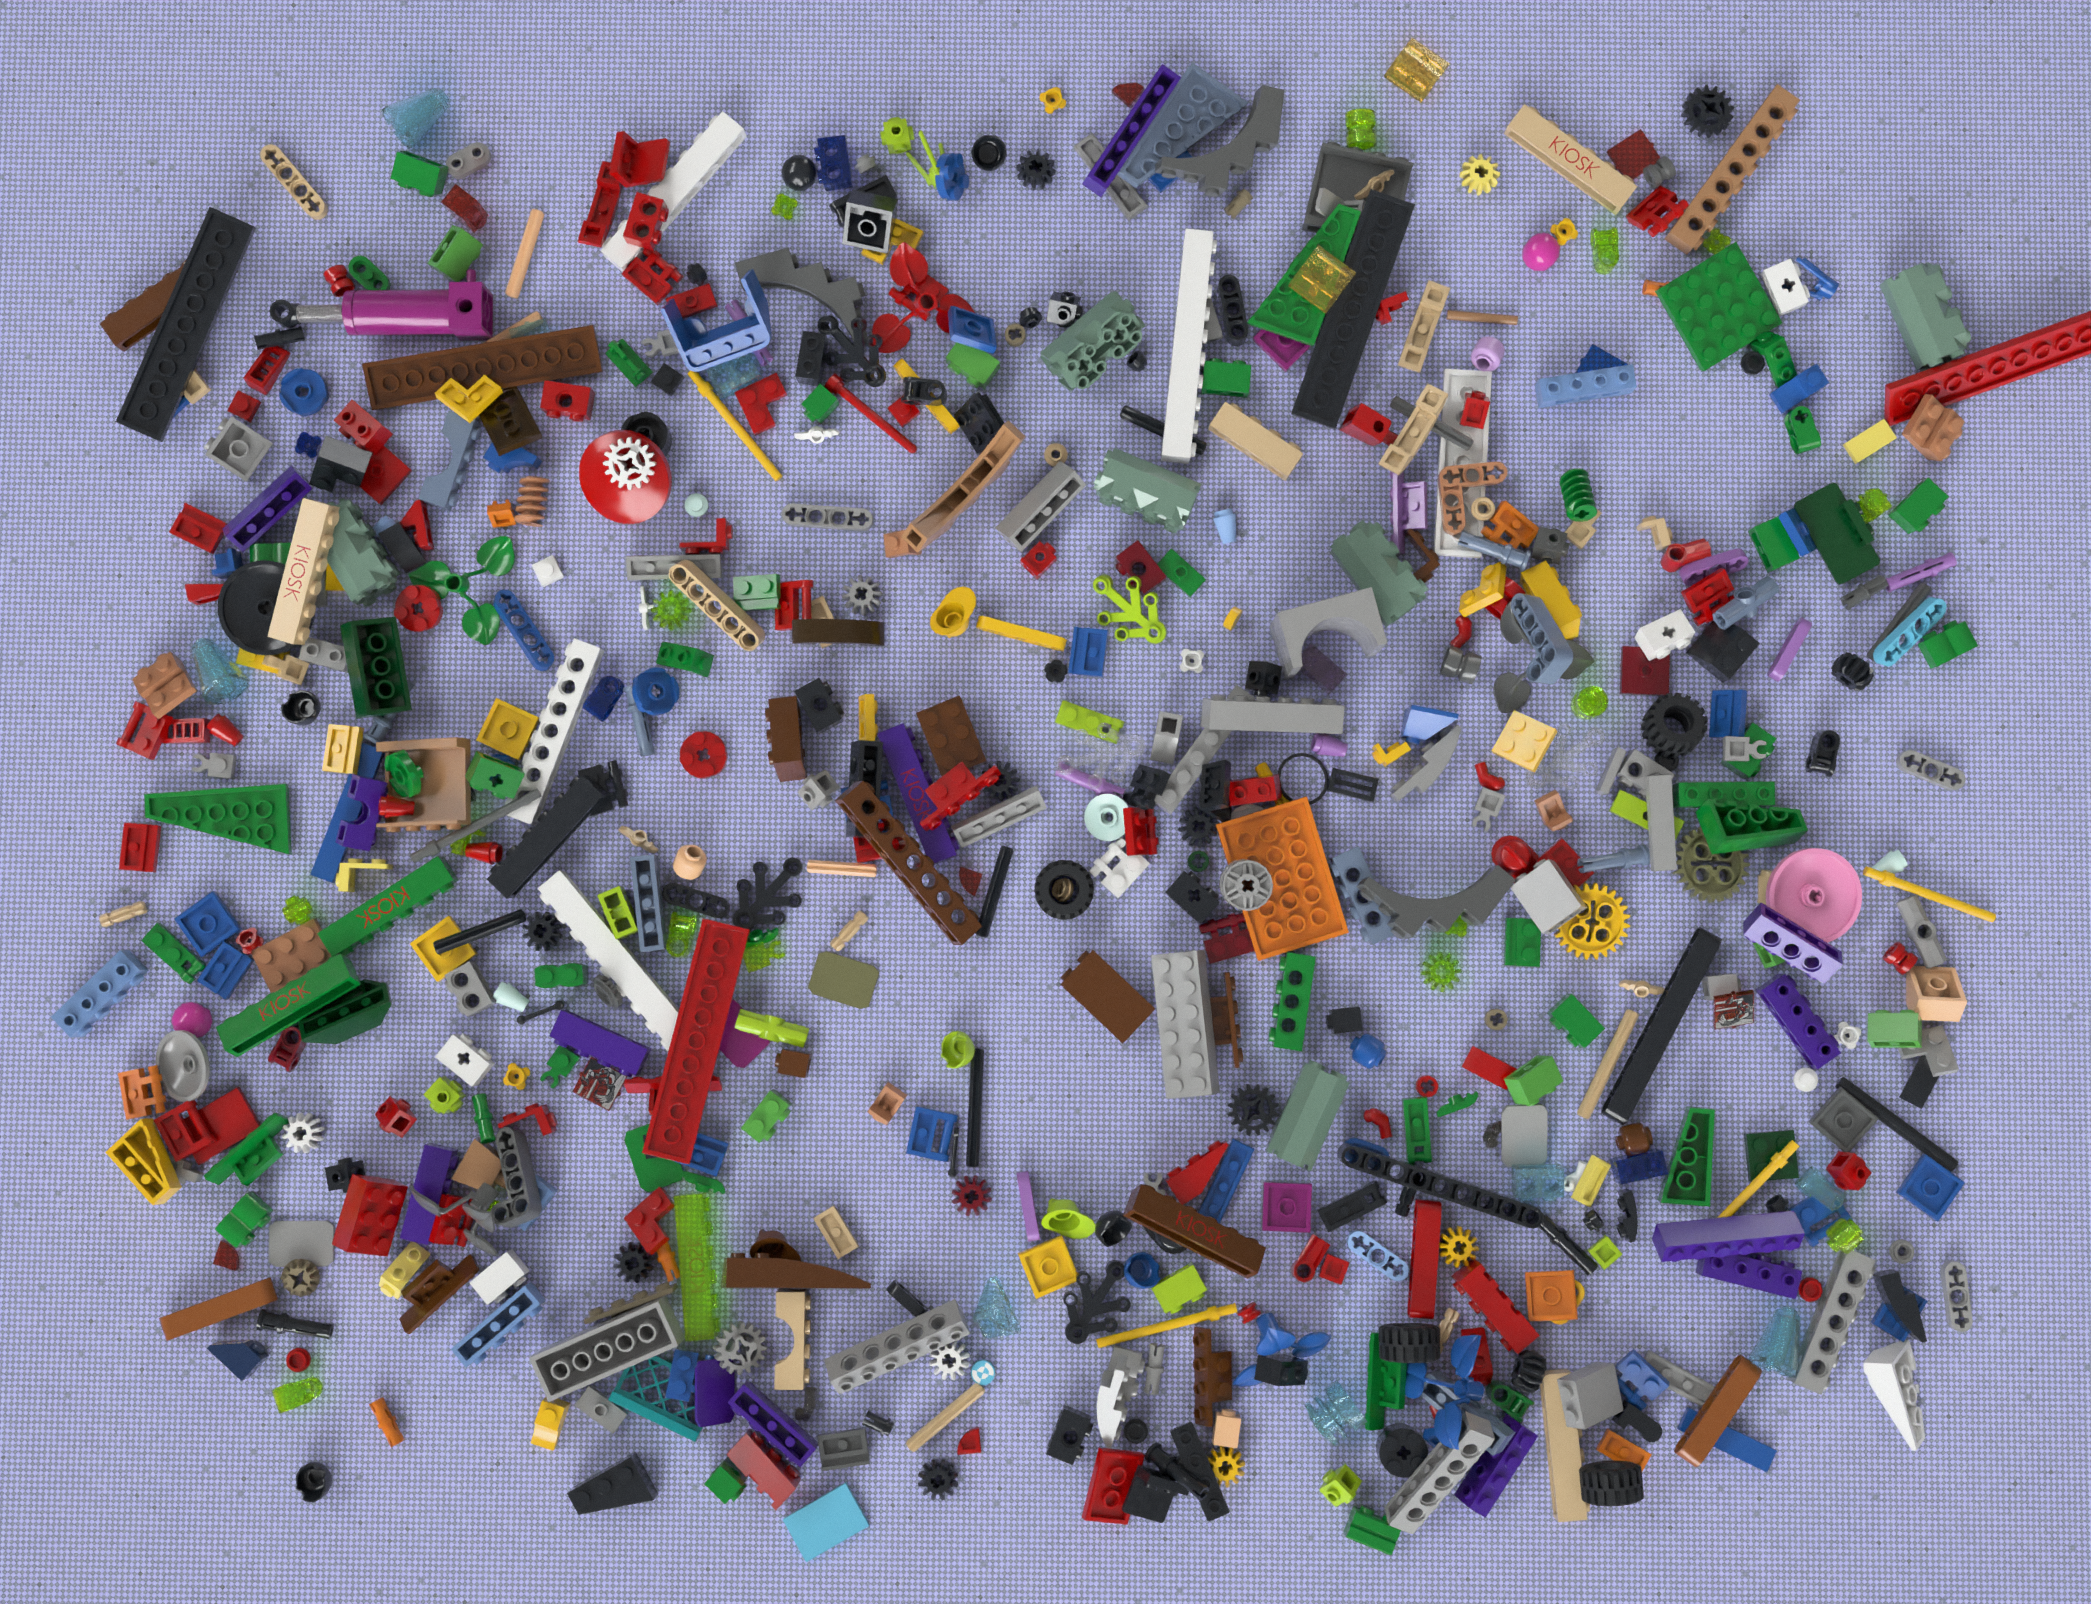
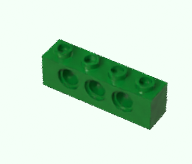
M1775 781L1676 783L1672 785L1673 808H1700L1707 799L1716 800L1717 803L1736 802V805L1748 806L1749 804H1756L1759 807L1774 806Z
M1286 952L1285 957H1280L1279 970L1283 972L1281 980H1277L1275 994H1279L1278 1004L1274 1003L1272 1018H1276L1275 1026L1270 1027L1268 1041L1272 1042V1047L1302 1051L1316 960L1315 956ZM1292 971H1297L1301 975V980L1296 985L1290 983L1288 978ZM1290 994L1295 995L1297 998V1005L1294 1008H1288L1285 1004V999ZM1286 1018H1290L1294 1022V1027L1289 1032H1285L1282 1029V1021Z

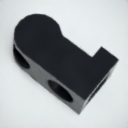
M1626 1400L1622 1403L1624 1411L1614 1415L1611 1419L1623 1429L1628 1424L1631 1425L1648 1442H1656L1662 1436L1661 1426Z

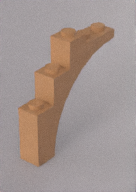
M1009 420L1004 423L972 465L938 500L909 524L901 537L919 553L948 531L958 516L978 500L984 489L1001 477L1010 464L1009 460L1026 436Z

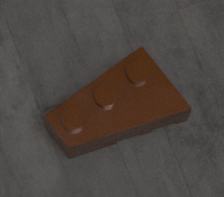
M797 696L768 699L769 708H765L766 722H770V729H767L766 733L768 744H772V751H768L769 764L774 765L780 782L803 780L808 775L804 766L805 749H803L802 743L803 731Z

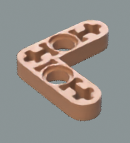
M1486 462L1447 466L1440 471L1438 475L1443 529L1447 534L1458 535L1465 527L1462 488L1500 484L1505 480L1508 472L1503 463ZM1494 467L1497 468V471L1502 472L1498 479H1495V475H1487L1485 477L1486 481L1483 480L1484 471L1482 468H1485V473L1492 472ZM1470 469L1476 470L1479 474V479L1474 482L1469 481L1466 477V472ZM1459 470H1462L1461 479L1463 483H1460V478L1453 479L1451 483H1448L1447 479H1443L1447 472H1450L1451 476H1458L1460 474ZM1446 496H1456L1458 499L1457 506H1448L1445 502ZM1459 510V513H1456L1454 516L1455 521L1460 522V525L1457 526L1456 530H1453V526L1448 525L1452 521V513L1447 515L1446 512Z

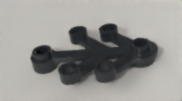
M821 317L817 324L819 332L832 335L848 352V354H839L837 351L826 353V364L834 366L839 363H858L864 371H855L852 368L842 369L840 377L843 379V382L864 380L871 387L882 386L886 380V372L879 364L878 348L881 347L883 342L881 336L872 334L867 337L866 344L869 347L868 361L864 355L863 331L867 328V321L864 318L858 317L851 321L854 335L853 344L838 328L839 323L835 317ZM858 321L861 323L860 329L857 326ZM873 338L876 339V345L872 342ZM831 355L835 358L834 362L831 360ZM846 372L850 374L849 379L846 377Z
M793 857L785 860L783 864L784 871L766 890L765 874L768 871V867L763 862H756L753 865L756 901L749 907L748 892L752 888L751 882L746 879L739 880L736 887L739 891L740 909L734 913V926L751 930L756 924H784L786 915L781 911H775L773 914L757 913L763 907L790 906L797 908L802 904V898L798 894L773 897L791 876L796 877L802 872V862ZM792 863H796L798 866L795 872H791L789 869ZM759 864L764 866L762 873H757L756 867ZM742 882H747L748 888L745 891L740 889ZM793 896L799 899L797 905H792L790 902ZM776 914H781L783 920L779 923L774 920ZM744 915L749 917L747 924L741 922V918Z
M1111 1260L1107 1263L1105 1268L1107 1276L1093 1298L1089 1286L1091 1282L1090 1275L1086 1271L1077 1273L1076 1282L1080 1285L1085 1309L1080 1318L1076 1309L1078 1302L1076 1294L1068 1291L1063 1295V1302L1067 1306L1070 1320L1065 1327V1336L1071 1343H1083L1088 1335L1104 1330L1110 1333L1116 1331L1118 1323L1114 1317L1108 1316L1103 1321L1088 1324L1093 1316L1116 1310L1127 1312L1130 1309L1131 1303L1125 1296L1102 1303L1114 1282L1124 1277V1265L1121 1261ZM1115 1267L1120 1268L1118 1275L1112 1274V1270ZM1082 1275L1087 1276V1281L1084 1283L1079 1281ZM1069 1295L1074 1296L1072 1303L1066 1302V1298ZM1122 1300L1127 1301V1306L1124 1308L1119 1307V1303ZM1108 1321H1114L1112 1328L1106 1327ZM1075 1329H1081L1079 1336L1073 1335Z

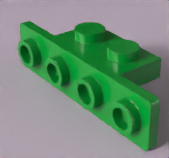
M277 1112L267 1117L258 1128L249 1133L240 1144L231 1149L222 1160L213 1165L204 1175L205 1179L220 1185L235 1172L240 1182L245 1186H249L284 1155L273 1137L283 1129L284 1125L289 1124L288 1118Z
M1372 1332L1369 1340L1367 1404L1365 1413V1429L1368 1431L1384 1428L1385 1407L1398 1410L1405 1407L1407 1363L1389 1362L1379 1358V1332Z

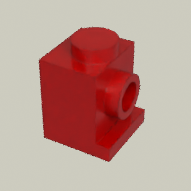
M1039 541L1020 559V564L1038 580L1057 560V557L1054 555L1057 551L1048 542L1043 544ZM1041 553L1045 558L1042 561H1038L1035 558L1037 554Z

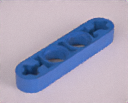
M503 589L498 591L493 600L495 610L536 670L547 671L554 662L553 652L516 596L509 590ZM501 597L504 600H510L508 606L505 603H500ZM515 615L520 616L524 624L521 626L514 625L511 622V617ZM524 636H534L536 638V644H526L524 641ZM540 656H541L542 658H545V657L548 658L547 661H546V664H545L544 661H541V662L538 661V659H539Z

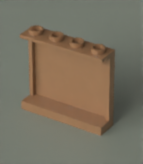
M451 737L376 742V752H384L385 759L390 754L402 749L406 750L415 766L419 765L424 774V777L421 779V792L410 798L409 796L404 798L390 784L391 772H386L385 770L388 795L414 801V814L385 818V823H378L376 827L386 828V832H401V828H406V831H421V827H426V830L437 831L441 830V826H446L448 830H459L461 825H471V787L465 778L471 763L470 739Z

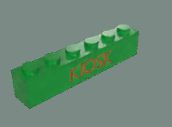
M437 856L317 934L331 956L341 953L343 956L348 957L355 952L353 948L359 944L364 946L375 939L373 935L380 931L384 933L395 926L394 922L400 918L404 920L415 913V908L420 905L422 907L429 905L435 900V895L440 892L442 894L449 892L455 887L453 884L459 880L445 857Z
M341 953L332 956L327 962L317 968L310 969L305 975L288 982L286 986L268 994L256 1004L249 1005L239 1014L227 1018L216 1027L224 1050L235 1057H239L361 985L352 961Z

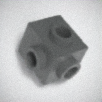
M1539 527L1531 558L1541 560L1542 562L1546 560L1548 564L1554 563L1559 565L1561 557H1566L1570 545V543L1566 542L1568 533L1562 532L1559 529Z

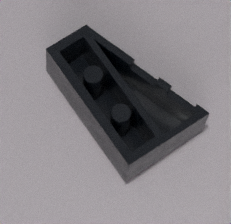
M634 1452L572 1487L567 1495L578 1515L653 1501L657 1497L658 1492L640 1458Z

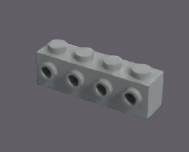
M1059 461L995 528L1009 544L1022 552L1086 484L1075 470Z

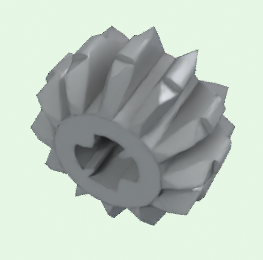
M862 575L858 576V583H855L853 578L849 579L852 587L847 585L843 587L846 592H849L842 595L843 600H849L846 602L845 607L848 609L853 606V614H857L860 608L862 616L866 615V608H869L872 613L875 612L872 604L878 606L881 604L876 597H881L882 592L875 591L878 589L879 584L876 582L871 585L872 578L869 576L865 582H863ZM862 590L863 593L867 591L865 600L861 598L857 600L859 591Z

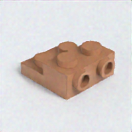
M1925 394L1902 435L1927 460L1942 461L1950 455V446L1953 441L1962 435V426L1965 421L1953 409L1945 408L1933 395Z
M172 652L160 654L154 664L138 670L137 676L132 679L139 695L145 698L152 714L158 719L197 692L184 664Z

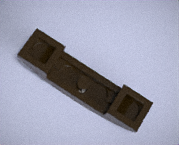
M854 619L792 620V644L815 645L817 643L884 646V622Z

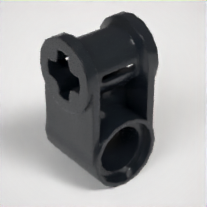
M917 377L903 378L905 389L904 397H901L902 403L908 405L940 406L946 402L948 397L947 391L941 381ZM933 389H941L942 393L940 396L935 398L930 396Z
M1832 730L1821 731L1813 736L1805 766L1806 772L1811 773L1815 771L1825 774L1826 777H1832L1836 768V758L1840 745V737L1836 732ZM1825 735L1830 739L1828 747L1822 744V738Z

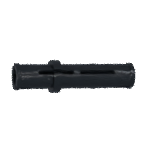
M1547 1214L1543 1215V1222L1539 1228L1550 1238V1242L1561 1248L1587 1276L1592 1274L1597 1269L1598 1264L1566 1234L1567 1231L1564 1228L1556 1225Z

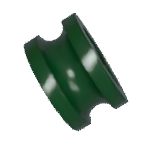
M1194 851L1188 857V866L1192 871L1202 872L1209 865V857L1203 851ZM1195 855H1200V858L1204 857L1205 862L1202 863V868H1197V865L1193 866L1192 861L1195 860Z

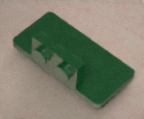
M1831 483L1794 504L1801 521L1807 525L1810 537L1838 585L1844 584L1879 565L1880 559L1870 543L1875 540L1873 538L1875 533L1872 526L1868 522L1865 524L1861 516L1863 511L1857 502L1854 503L1852 499L1847 501L1836 483Z

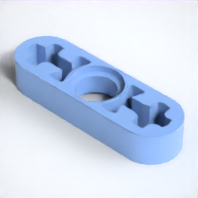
M1354 1230L1348 1234L1346 1239L1347 1246L1394 1281H1402L1408 1276V1265L1360 1230ZM1360 1235L1363 1236L1361 1241L1369 1246L1370 1242L1373 1243L1367 1249L1366 1255L1362 1254L1365 1249L1361 1246L1353 1247L1354 1242L1352 1238L1354 1236L1356 1238L1360 1237ZM1375 1249H1381L1384 1252V1258L1380 1262H1374L1371 1259V1253ZM1389 1256L1393 1257L1390 1262L1395 1266L1402 1264L1401 1270L1403 1272L1401 1275L1398 1273L1395 1276L1392 1275L1394 1271L1387 1265L1385 1269L1382 1268L1388 1262Z

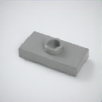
M589 1385L575 1406L614 1434L628 1415V1412L619 1405L609 1401L607 1396L592 1385Z

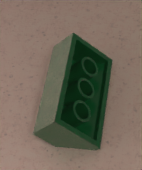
M396 617L355 620L340 625L356 719L412 710Z

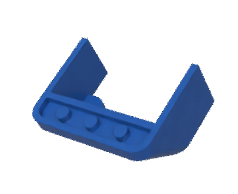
M754 269L749 270L741 278L742 285L748 296L744 304L748 317L707 331L704 322L699 318L690 317L683 320L674 298L669 300L660 309L683 362L689 370L699 372L765 348L770 343L772 332L769 306Z

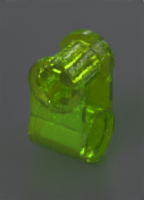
M1612 227L1610 230L1592 228L1590 232V245L1593 254V266L1597 273L1606 275L1612 272L1619 261L1618 230L1616 227ZM1601 258H1608L1611 264H1605Z
M675 911L672 912L666 949L671 956L684 958L690 953L697 926V915L690 917L678 915ZM677 941H682L684 943V950L676 954L673 946Z
M309 1377L271 1390L278 1413L287 1412L311 1402L320 1396L323 1385L318 1378Z

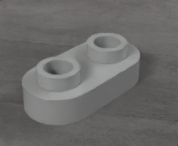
M480 142L473 143L448 157L446 161V166L449 167L448 172L456 179L465 178L487 166L491 161V152L485 144ZM476 151H481L479 156H474ZM456 162H461L459 167H454Z

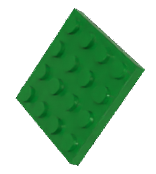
M1737 242L1732 243L1655 291L1701 372L1756 340L1759 334L1768 332L1783 323Z

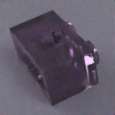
M1312 644L1301 655L1303 666L1300 671L1328 695L1347 675Z

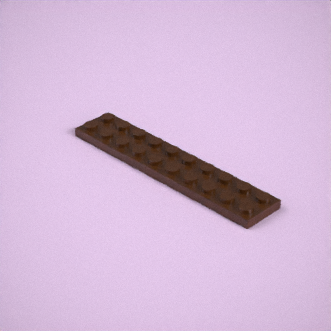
M594 325L362 363L372 410L438 400L435 392L450 378L468 390L485 375L503 389L544 382L545 380L551 381L603 372Z

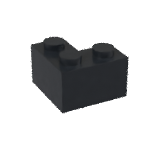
M325 436L309 484L331 493L337 479L360 487L372 452Z

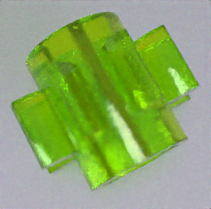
M294 895L285 900L287 906L282 908V912L289 923L296 922L297 925H302L310 920L308 914L312 913L313 909L306 897L299 898V896Z

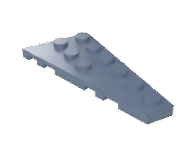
M1191 62L1117 175L1137 188L1156 174L1155 165L1162 157H1179L1246 107L1248 102Z

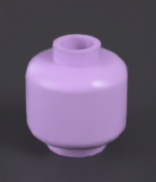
M1490 336L1483 337L1478 340L1471 353L1472 364L1480 371H1493L1500 365L1504 357L1505 348L1498 339Z

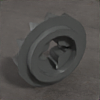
M600 974L593 979V987L596 994L607 1006L617 1009L623 1003L621 993L618 992L617 987L606 976Z

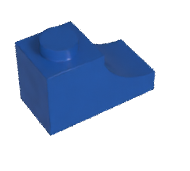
M1816 363L1771 392L1769 396L1782 414L1829 384V381Z
M491 443L483 456L489 462L487 467L497 473H500L501 470L509 473L511 469L518 466H530L538 469L542 463L536 455L522 447L499 456L493 443Z

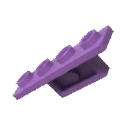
M1390 471V477L1393 479V488L1390 489V499L1393 502L1390 522L1393 525V534L1390 537V541L1394 542L1397 546L1398 554H1405V531H1408L1410 528L1412 530L1428 529L1427 483L1425 481L1404 483V471L1399 476Z

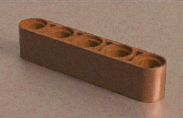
M269 1277L159 1318L165 1339L168 1341L278 1300L272 1279Z
M1738 1355L1678 1441L1674 1452L1694 1467H1698L1709 1454L1760 1378L1762 1369L1743 1355Z

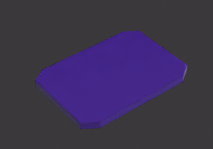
M715 1358L700 1360L695 1367V1421L699 1427L730 1423L735 1415L730 1408L731 1405L728 1404V1401L735 1394V1370L730 1374L726 1371L727 1367L723 1369L719 1365L721 1361H717Z

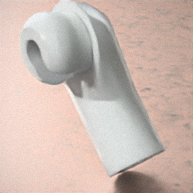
M1578 1161L1576 1171L1563 1178L1561 1186L1565 1191L1571 1192L1575 1190L1587 1162Z

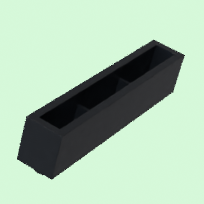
M589 775L575 777L569 784L571 788L565 794L561 793L553 801L555 805L552 809L544 811L537 819L539 823L534 828L530 827L521 836L523 840L518 846L513 845L506 852V859L502 863H496L491 868V875L487 880L506 899L514 898L609 795Z

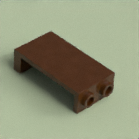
M1086 950L1076 960L1080 964L1074 970L1069 968L1060 977L1063 980L1060 985L1123 1044L1150 1016L1155 1008L1094 950L1090 953Z

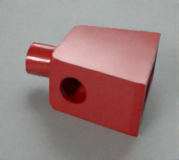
M1363 403L1349 409L1339 429L1373 447L1382 442L1388 446L1390 444L1393 445L1398 437V434L1389 430L1392 424L1391 420Z

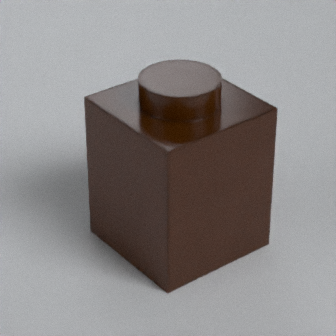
M782 1049L781 1053H777L775 1059V1067H778L777 1073L807 1078L812 1054Z

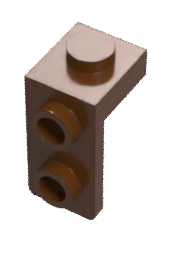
M1410 528L1405 533V536L1426 561V564L1413 575L1417 580L1421 579L1426 583L1434 577L1432 572L1440 566L1438 562L1440 559L1432 549L1428 550L1423 544L1425 542L1423 536L1417 530L1414 532Z

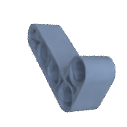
M1518 593L1511 601V610L1537 653L1527 667V679L1531 682L1552 685L1572 663V649L1543 600L1537 596Z

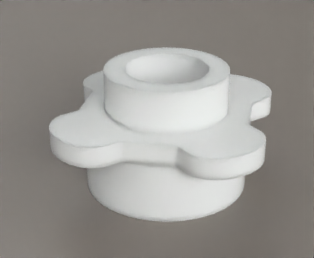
M1182 650L1181 671L1187 672L1189 670L1200 673L1203 670L1201 662L1204 653L1201 650Z
M1840 1022L1838 1024L1839 1030L1834 1035L1835 1039L1839 1044L1846 1045L1848 1049H1854L1861 1035L1860 1028L1849 1026L1847 1022Z

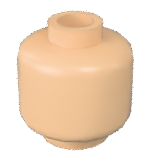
M696 845L682 846L677 851L673 861L675 873L684 879L693 880L698 878L706 865V854Z

